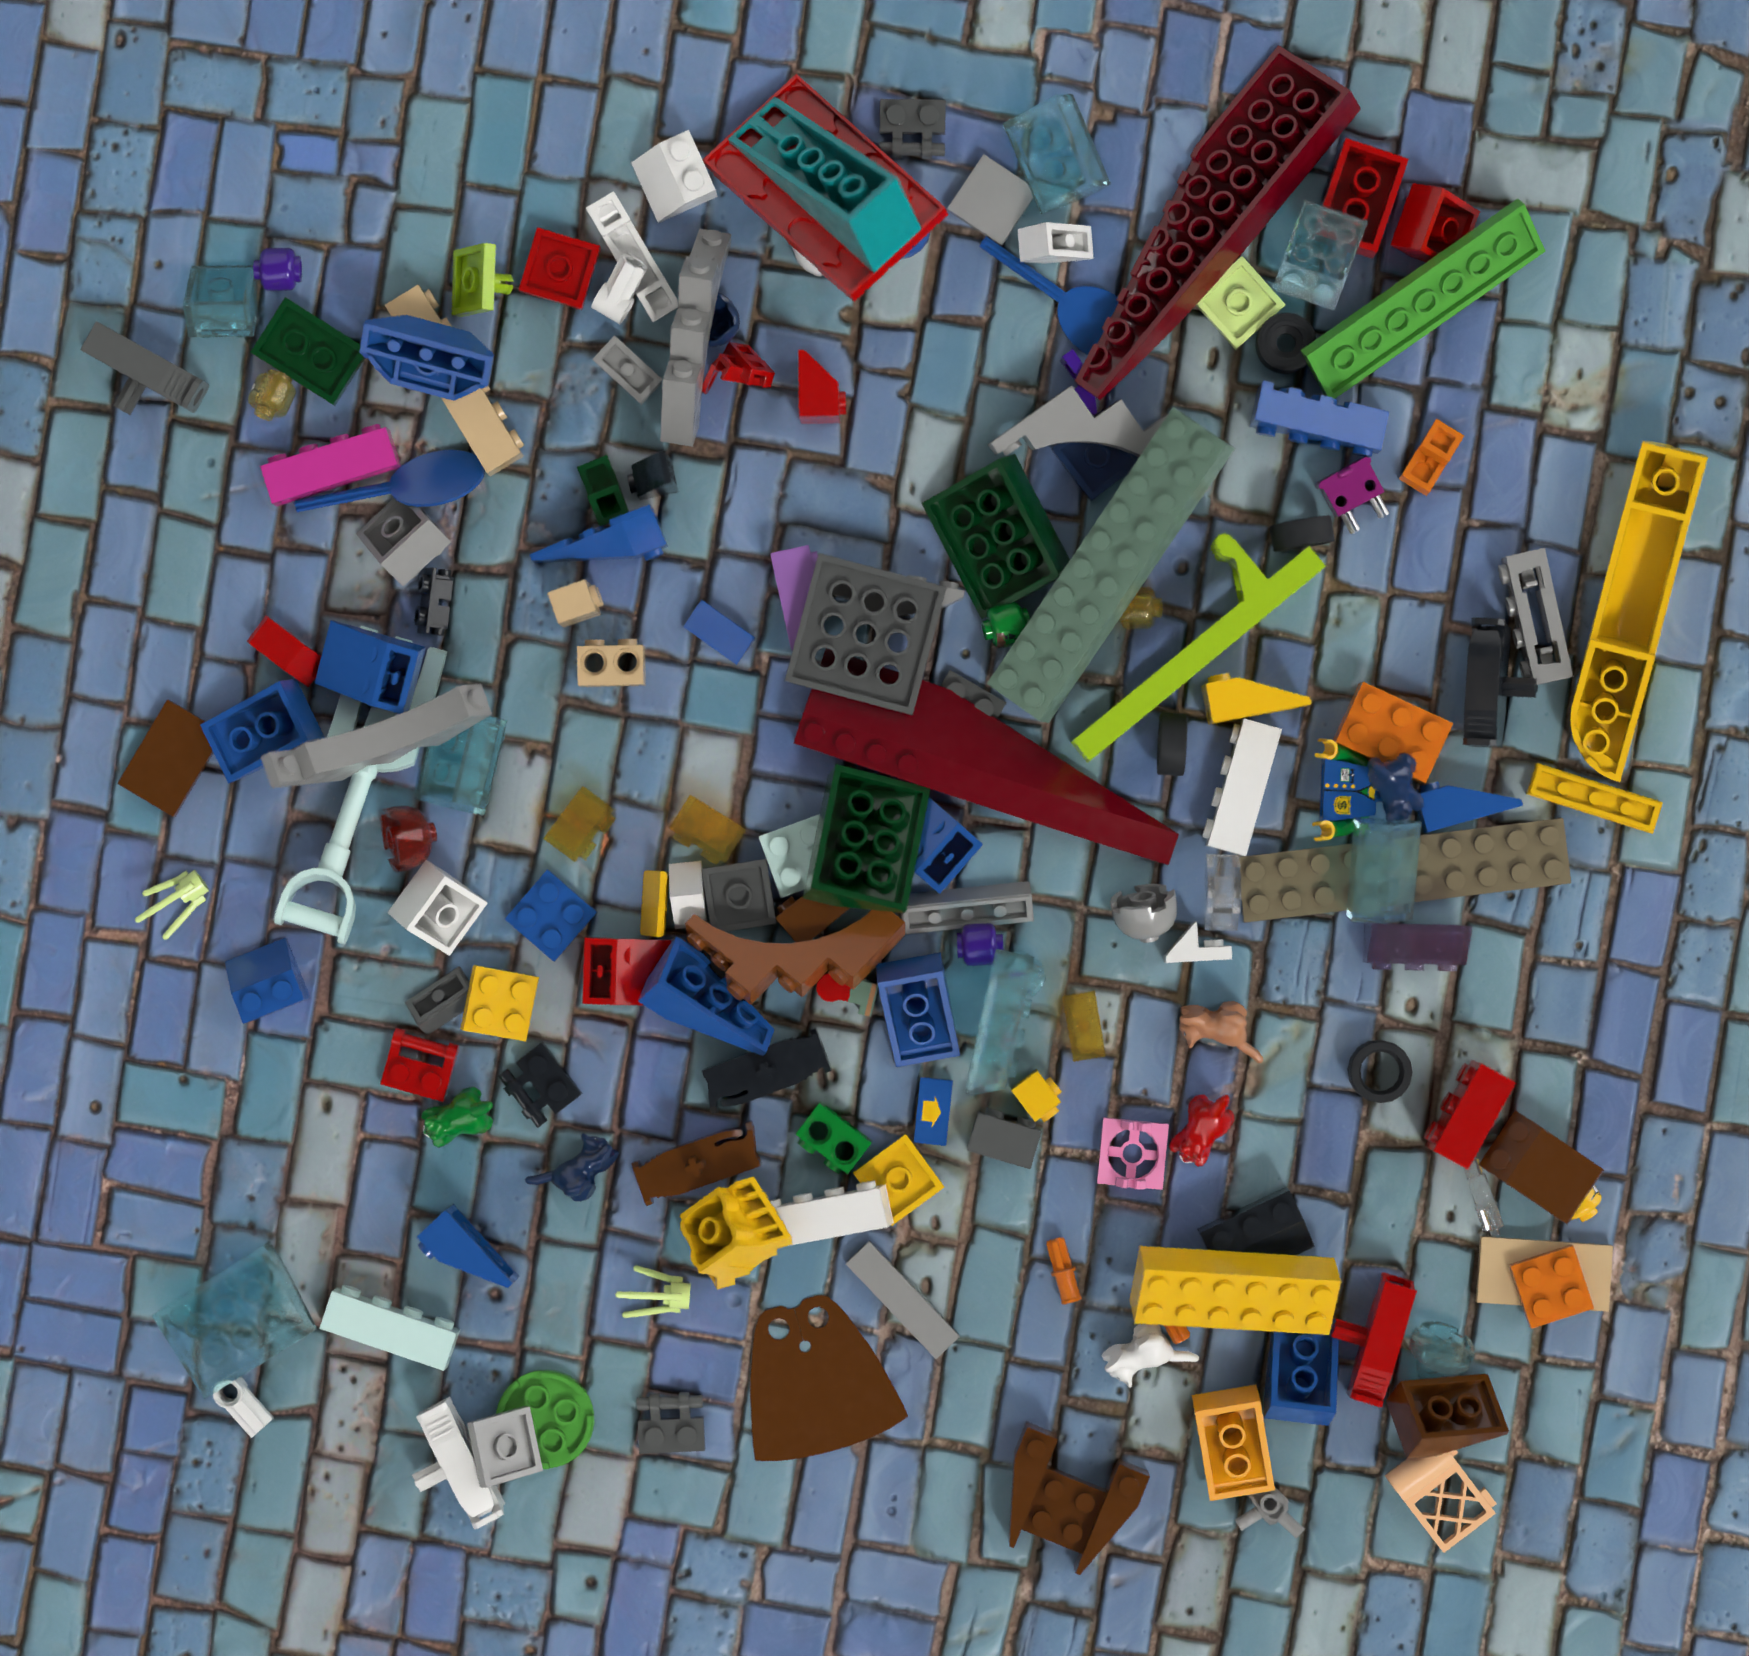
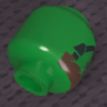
M1016 602L990 607L987 610L986 620L981 621L985 640L991 639L997 648L1012 646L1029 622L1030 617L1025 607L1021 608Z

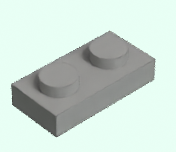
M615 335L592 359L641 405L663 382L660 376Z

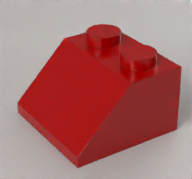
M1413 183L1390 245L1412 258L1427 262L1472 231L1480 211L1442 187Z
M798 350L799 418L801 424L840 423V415H847L846 391H840L839 383L805 350Z

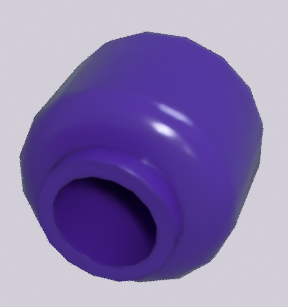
M265 248L260 254V260H254L253 262L254 279L260 280L262 287L266 291H291L295 288L297 282L302 281L301 256H296L291 248Z
M991 923L966 924L963 926L962 932L957 933L958 958H963V962L967 966L993 965L997 961V954L1004 953L1003 934H996V928Z

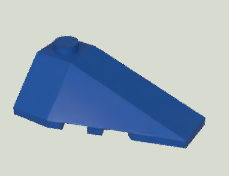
M649 504L609 520L610 527L604 528L599 526L587 529L579 534V538L573 540V538L564 539L529 555L534 563L634 559L643 556L645 561L663 555L662 549L668 547L655 510Z
M676 936L648 976L638 1002L664 1019L761 1056L766 1054L775 1029L747 1001L738 1000L727 990L726 977L722 980L708 966L711 961L702 952Z

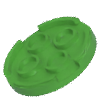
M542 1369L528 1372L509 1385L500 1398L496 1414L522 1406H530L543 1469L567 1464L583 1452L593 1433L595 1414L587 1391L577 1380L560 1371Z

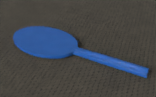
M986 236L979 247L1058 302L1057 315L1064 334L1076 348L1088 356L1093 344H1097L1104 332L1102 327L1107 317L1111 318L1118 304L1116 300L1118 296L1104 289L1092 286L1075 287L1065 292L1026 263L1020 262V259Z
M462 450L435 451L418 456L403 464L394 472L389 482L294 501L296 512H302L391 494L394 499L405 505L414 507L437 506L455 501L474 490L482 481L485 469L477 456L470 452Z

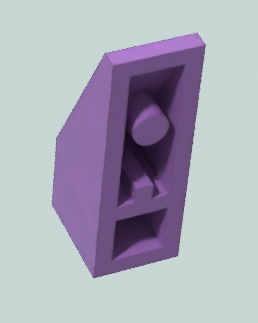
M809 545L770 553L792 651L818 557L817 551L811 552Z

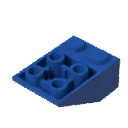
M330 620L315 684L370 706L401 714L410 710L426 647Z
M931 798L928 799L914 872L940 894L983 844Z

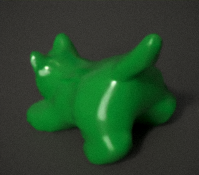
M476 1087L464 1088L455 1096L450 1104L429 1107L422 1112L421 1117L425 1121L423 1133L431 1138L433 1145L438 1148L447 1145L461 1134H483L490 1130L493 1124L492 1117L486 1114L493 1107V1103L481 1101L482 1093Z

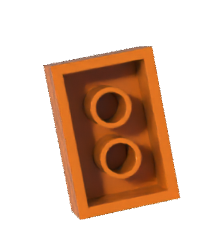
M1361 682L1355 690L1333 740L1337 744L1369 760L1377 757L1382 762L1393 761L1400 753L1409 754L1416 761V770L1413 772L1412 780L1424 784L1429 778L1453 723L1370 684Z

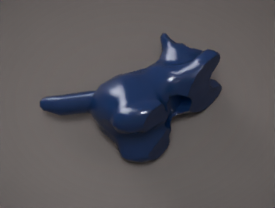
M1400 753L1393 761L1382 762L1377 757H1373L1368 761V779L1373 789L1380 794L1386 813V821L1406 820L1410 816L1412 809L1420 811L1424 807L1422 796L1411 784L1413 772L1416 770V761L1411 755Z
M582 1133L583 1147L577 1156L562 1163L555 1170L535 1176H528L525 1182L531 1185H539L551 1181L566 1196L571 1197L573 1201L581 1202L593 1195L596 1190L595 1175L606 1171L615 1162L619 1152L612 1149V1146L608 1144L605 1138L590 1137Z

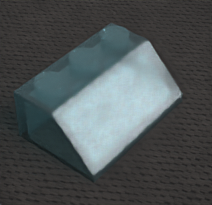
M1073 94L1054 95L1003 123L1040 214L1082 200L1111 185Z
M488 716L438 746H428L415 799L484 816L490 799L494 774L497 770L502 741L505 737L507 720Z
M1354 817L1346 913L1351 922L1386 924L1413 920L1421 821L1393 820L1388 822L1386 819Z

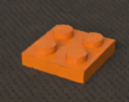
M1572 1244L1509 1264L1529 1328L1533 1329L1594 1309L1575 1248Z

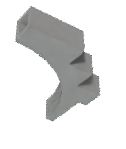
M699 229L691 254L686 256L679 275L678 309L671 326L670 360L662 385L661 442L693 447L699 429L706 356L719 286L731 246V234Z

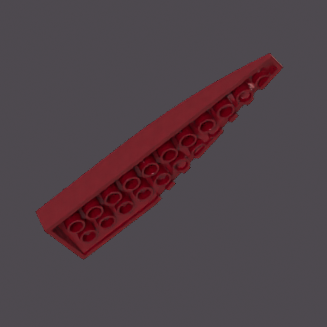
M1279 45L1195 146L1190 155L1192 160L1187 170L1182 171L1177 181L1179 186L1171 200H1167L1162 210L1164 215L1159 225L1153 227L1130 272L1132 277L1126 289L1122 288L1116 299L1118 304L1111 318L1107 317L1102 327L1104 332L1097 344H1093L1075 379L1077 385L1098 400H1101L1198 304L1245 251L1361 110L1351 90Z
M825 649L820 664L822 667H829L834 663L835 654L831 649ZM852 657L848 661L847 667L852 675L860 676L865 673L867 663L864 660ZM882 667L879 676L885 684H893L898 680L899 672ZM925 680L921 682L913 715L812 688L795 736L794 744L1166 865L1170 863L1179 836L1171 828L1018 733L1010 726L992 715L988 716L976 708L975 704L960 697L946 687Z

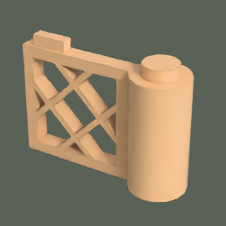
M1457 1450L1438 1456L1405 1459L1384 1475L1443 1553L1496 1514L1492 1507L1497 1503L1485 1487L1478 1490L1454 1459V1456L1458 1454ZM1454 1473H1457L1462 1479L1460 1493L1443 1492L1445 1480ZM1467 1487L1473 1495L1466 1494ZM1425 1495L1436 1497L1434 1513L1420 1512L1415 1503ZM1442 1497L1459 1499L1457 1516L1440 1514ZM1465 1500L1478 1501L1485 1509L1474 1518L1463 1517ZM1426 1519H1433L1432 1526ZM1439 1520L1456 1522L1454 1533L1442 1541L1437 1534Z

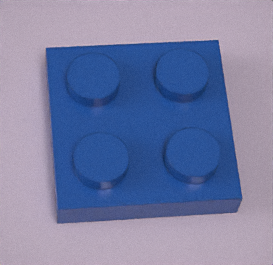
M547 869L507 915L505 920L555 962L598 912Z

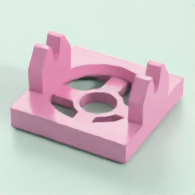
M1103 1117L1097 1184L1115 1185L1116 1187L1139 1190L1145 1188L1163 1190L1169 1124ZM1124 1130H1130L1129 1140L1123 1143L1121 1147L1110 1146L1111 1141L1117 1134ZM1140 1131L1146 1132L1152 1137L1157 1150H1147L1139 1142ZM1136 1144L1141 1148L1142 1156L1139 1161L1131 1163L1124 1159L1123 1151L1127 1145ZM1108 1156L1120 1157L1122 1162L1126 1164L1125 1177L1112 1168ZM1144 1160L1156 1161L1155 1166L1149 1173L1135 1178L1136 1167Z

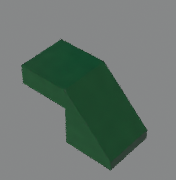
M608 455L577 467L599 526L609 524V520L629 512Z

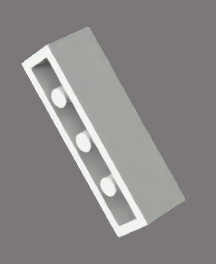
M1245 718L1241 719L1240 725L1234 723L1229 743L1234 744L1231 756L1225 755L1220 774L1225 775L1222 788L1216 787L1211 806L1216 807L1213 820L1207 818L1202 837L1207 839L1206 846L1241 856L1247 855L1282 729Z
M875 1181L856 1184L857 1190L844 1192V1187L824 1190L825 1196L813 1198L812 1193L793 1196L794 1202L781 1204V1199L769 1200L792 1236V1245L886 1228L894 1223L886 1184L876 1186Z

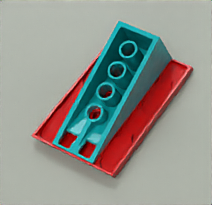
M797 74L702 159L705 166L713 172L717 179L741 198L745 205L784 237L788 244L812 263L823 276L853 302L889 271V268H892L913 246H916L936 227L935 225L939 224L949 215L946 208Z

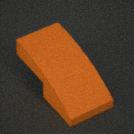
M1436 418L1399 477V480L1427 496L1452 458L1464 435Z

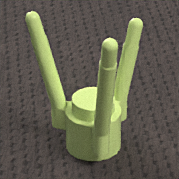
M196 870L190 873L184 871L175 878L144 890L142 895L146 897L177 885L174 887L176 890L174 893L137 916L135 921L140 923L178 898H181L185 903L191 900L192 902L163 934V939L167 940L197 906L206 901L204 894L209 892V889Z
M635 1265L634 1271L671 1283V1285H664V1293L618 1291L615 1294L617 1298L663 1300V1304H665L664 1306L626 1311L622 1313L623 1318L667 1312L680 1313V1309H689L691 1283H683L682 1276H671Z

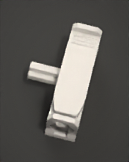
M445 1398L422 1410L416 1418L438 1462L412 1474L416 1487L422 1492L447 1479L458 1502L467 1512L474 1530L504 1515L503 1505H505V1502L497 1486L480 1488L469 1431L453 1405L451 1398ZM492 1511L491 1515L480 1520V1517Z

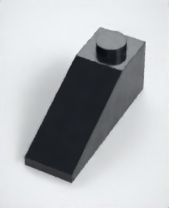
M666 450L658 451L631 465L633 473L627 474L631 494L637 493L639 500L678 492L672 460Z

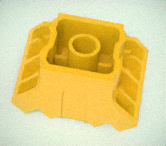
M754 1176L736 1181L728 1188L717 1187L680 1214V1231L690 1245L691 1261L697 1267L698 1273L708 1274L717 1290L735 1285V1278L749 1275L750 1271L764 1260L776 1256L778 1248L792 1245V1236L788 1232L785 1223L778 1216L776 1209L772 1206L766 1193L763 1192Z

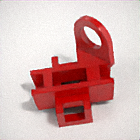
M729 342L723 354L720 353L711 364L703 382L702 393L707 394L719 371L722 372L720 376L722 380L762 386L764 388H771L775 372L756 354L750 345Z

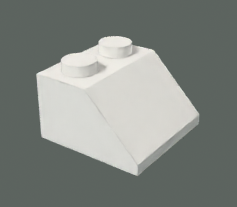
M689 130L658 143L631 162L658 223L718 197Z
M425 860L387 913L406 930L450 956L488 902L450 874Z

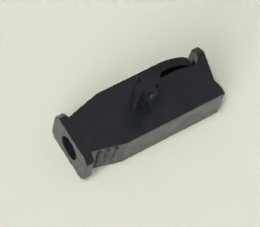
M1472 618V637L1468 647L1463 745L1503 748L1507 697L1536 698V692L1538 691L1537 678L1508 677L1511 627H1508L1505 619ZM1481 624L1495 625V626H1481Z
M817 1027L810 1030L811 1036L791 1037L790 1039H783L770 1044L766 1054L763 1056L748 1052L703 1069L702 1073L708 1084L709 1105L712 1114L719 1112L717 1102L720 1097L732 1096L748 1090L746 1094L721 1100L722 1106H735L807 1080L809 1076H812L815 1072L817 1073L822 1067L825 1073L832 1071Z

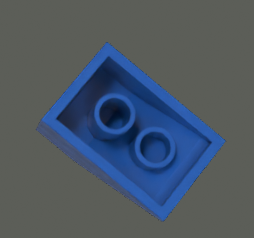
M297 679L278 681L200 725L228 784L263 769L264 765L261 757L269 752L294 750L306 742L325 738Z
M941 952L879 963L876 966L877 984L896 1067L960 1056Z
M454 1204L416 1236L420 1241L418 1247L429 1259L435 1257L441 1263L509 1288L520 1277Z
M1336 1319L1332 1320L1329 1335L1271 1332L1263 1418L1329 1426L1336 1415L1339 1339L1331 1337L1332 1327Z

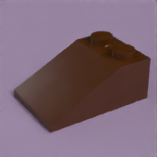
M1516 1110L1478 1164L1487 1172L1567 1225L1604 1171L1603 1168Z
M1488 1374L1402 1380L1386 1400L1406 1459L1438 1456L1507 1435L1509 1432Z

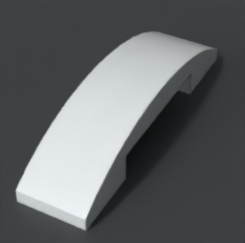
M613 191L586 207L617 262L622 254H626L640 259L648 267L635 293L652 322L677 309L678 300L662 275L615 192Z

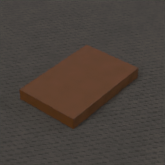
M167 699L117 784L172 817H176L213 755L210 744L200 726L206 721Z

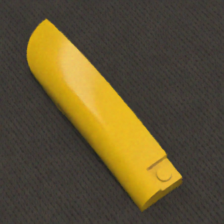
M1642 441L1594 616L1570 715L1572 736L1585 761L1598 773L1617 782L1621 781L1654 664L1682 549L1708 460L1707 455L1652 441Z

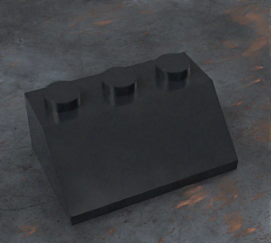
M1287 1187L1197 1229L1207 1250L1298 1255L1315 1247L1304 1219Z

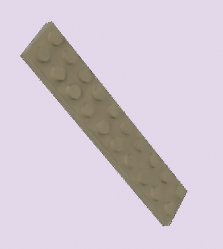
M1563 818L1235 857L1243 923L1571 883Z

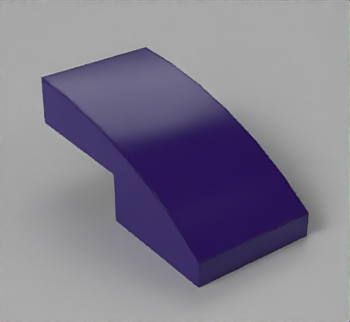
M1072 349L1062 356L1060 362L1075 381L1083 364ZM1078 385L1074 390L1093 417L1096 416L1097 406L1095 397Z

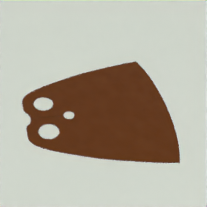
M816 1295L804 1299L796 1308L787 1309L784 1306H778L768 1309L760 1315L753 1339L750 1377L751 1420L755 1461L792 1460L838 1450L876 1436L908 1417L899 1395L876 1354L850 1318L832 1299L824 1295ZM815 1307L823 1308L828 1313V1323L822 1328H815L808 1322V1314ZM775 1319H783L789 1325V1333L783 1339H774L769 1334V1324ZM803 1340L810 1342V1351L802 1352L799 1345Z

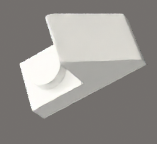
M1194 921L1166 952L1164 962L1232 959V946L1224 945L1223 939L1204 940V947H1199L1197 921Z

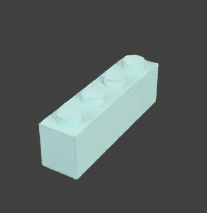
M342 1285L341 1289L335 1288L331 1292L319 1329L442 1371L448 1367L460 1329L453 1327V1321L442 1317H436L435 1321L422 1317L423 1311L405 1306L404 1310L391 1306L392 1301L387 1298L373 1296V1299H369L360 1295L361 1290L347 1285Z

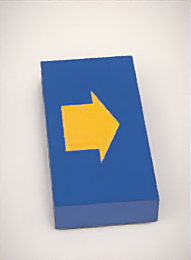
M920 1077L914 1143L946 1146L953 1080Z

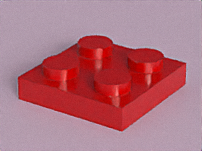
M537 227L519 286V292L583 310L601 247Z

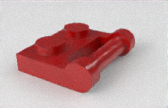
M396 1027L380 1085L444 1102L457 1059L459 1045L454 1043L445 1045L406 1034V1030ZM402 1046L443 1057V1067L400 1055Z

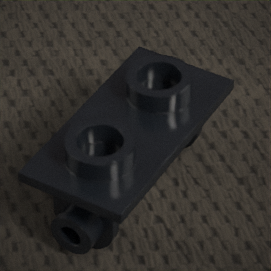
M424 568V574L420 575L418 581V592L422 594L420 606H417L415 610L414 624L418 626L417 633H429L431 628L432 635L444 636V630H448L450 607L438 604L439 599L451 600L454 577H451V570L438 569V575H436L437 568Z

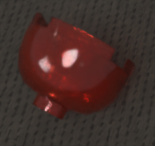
M400 805L383 808L382 811L385 814L381 815L380 819L381 832L385 850L390 849L394 858L388 859L391 868L397 873L419 867L428 859L432 852V842L437 841V831L434 823H428L425 815L414 807Z

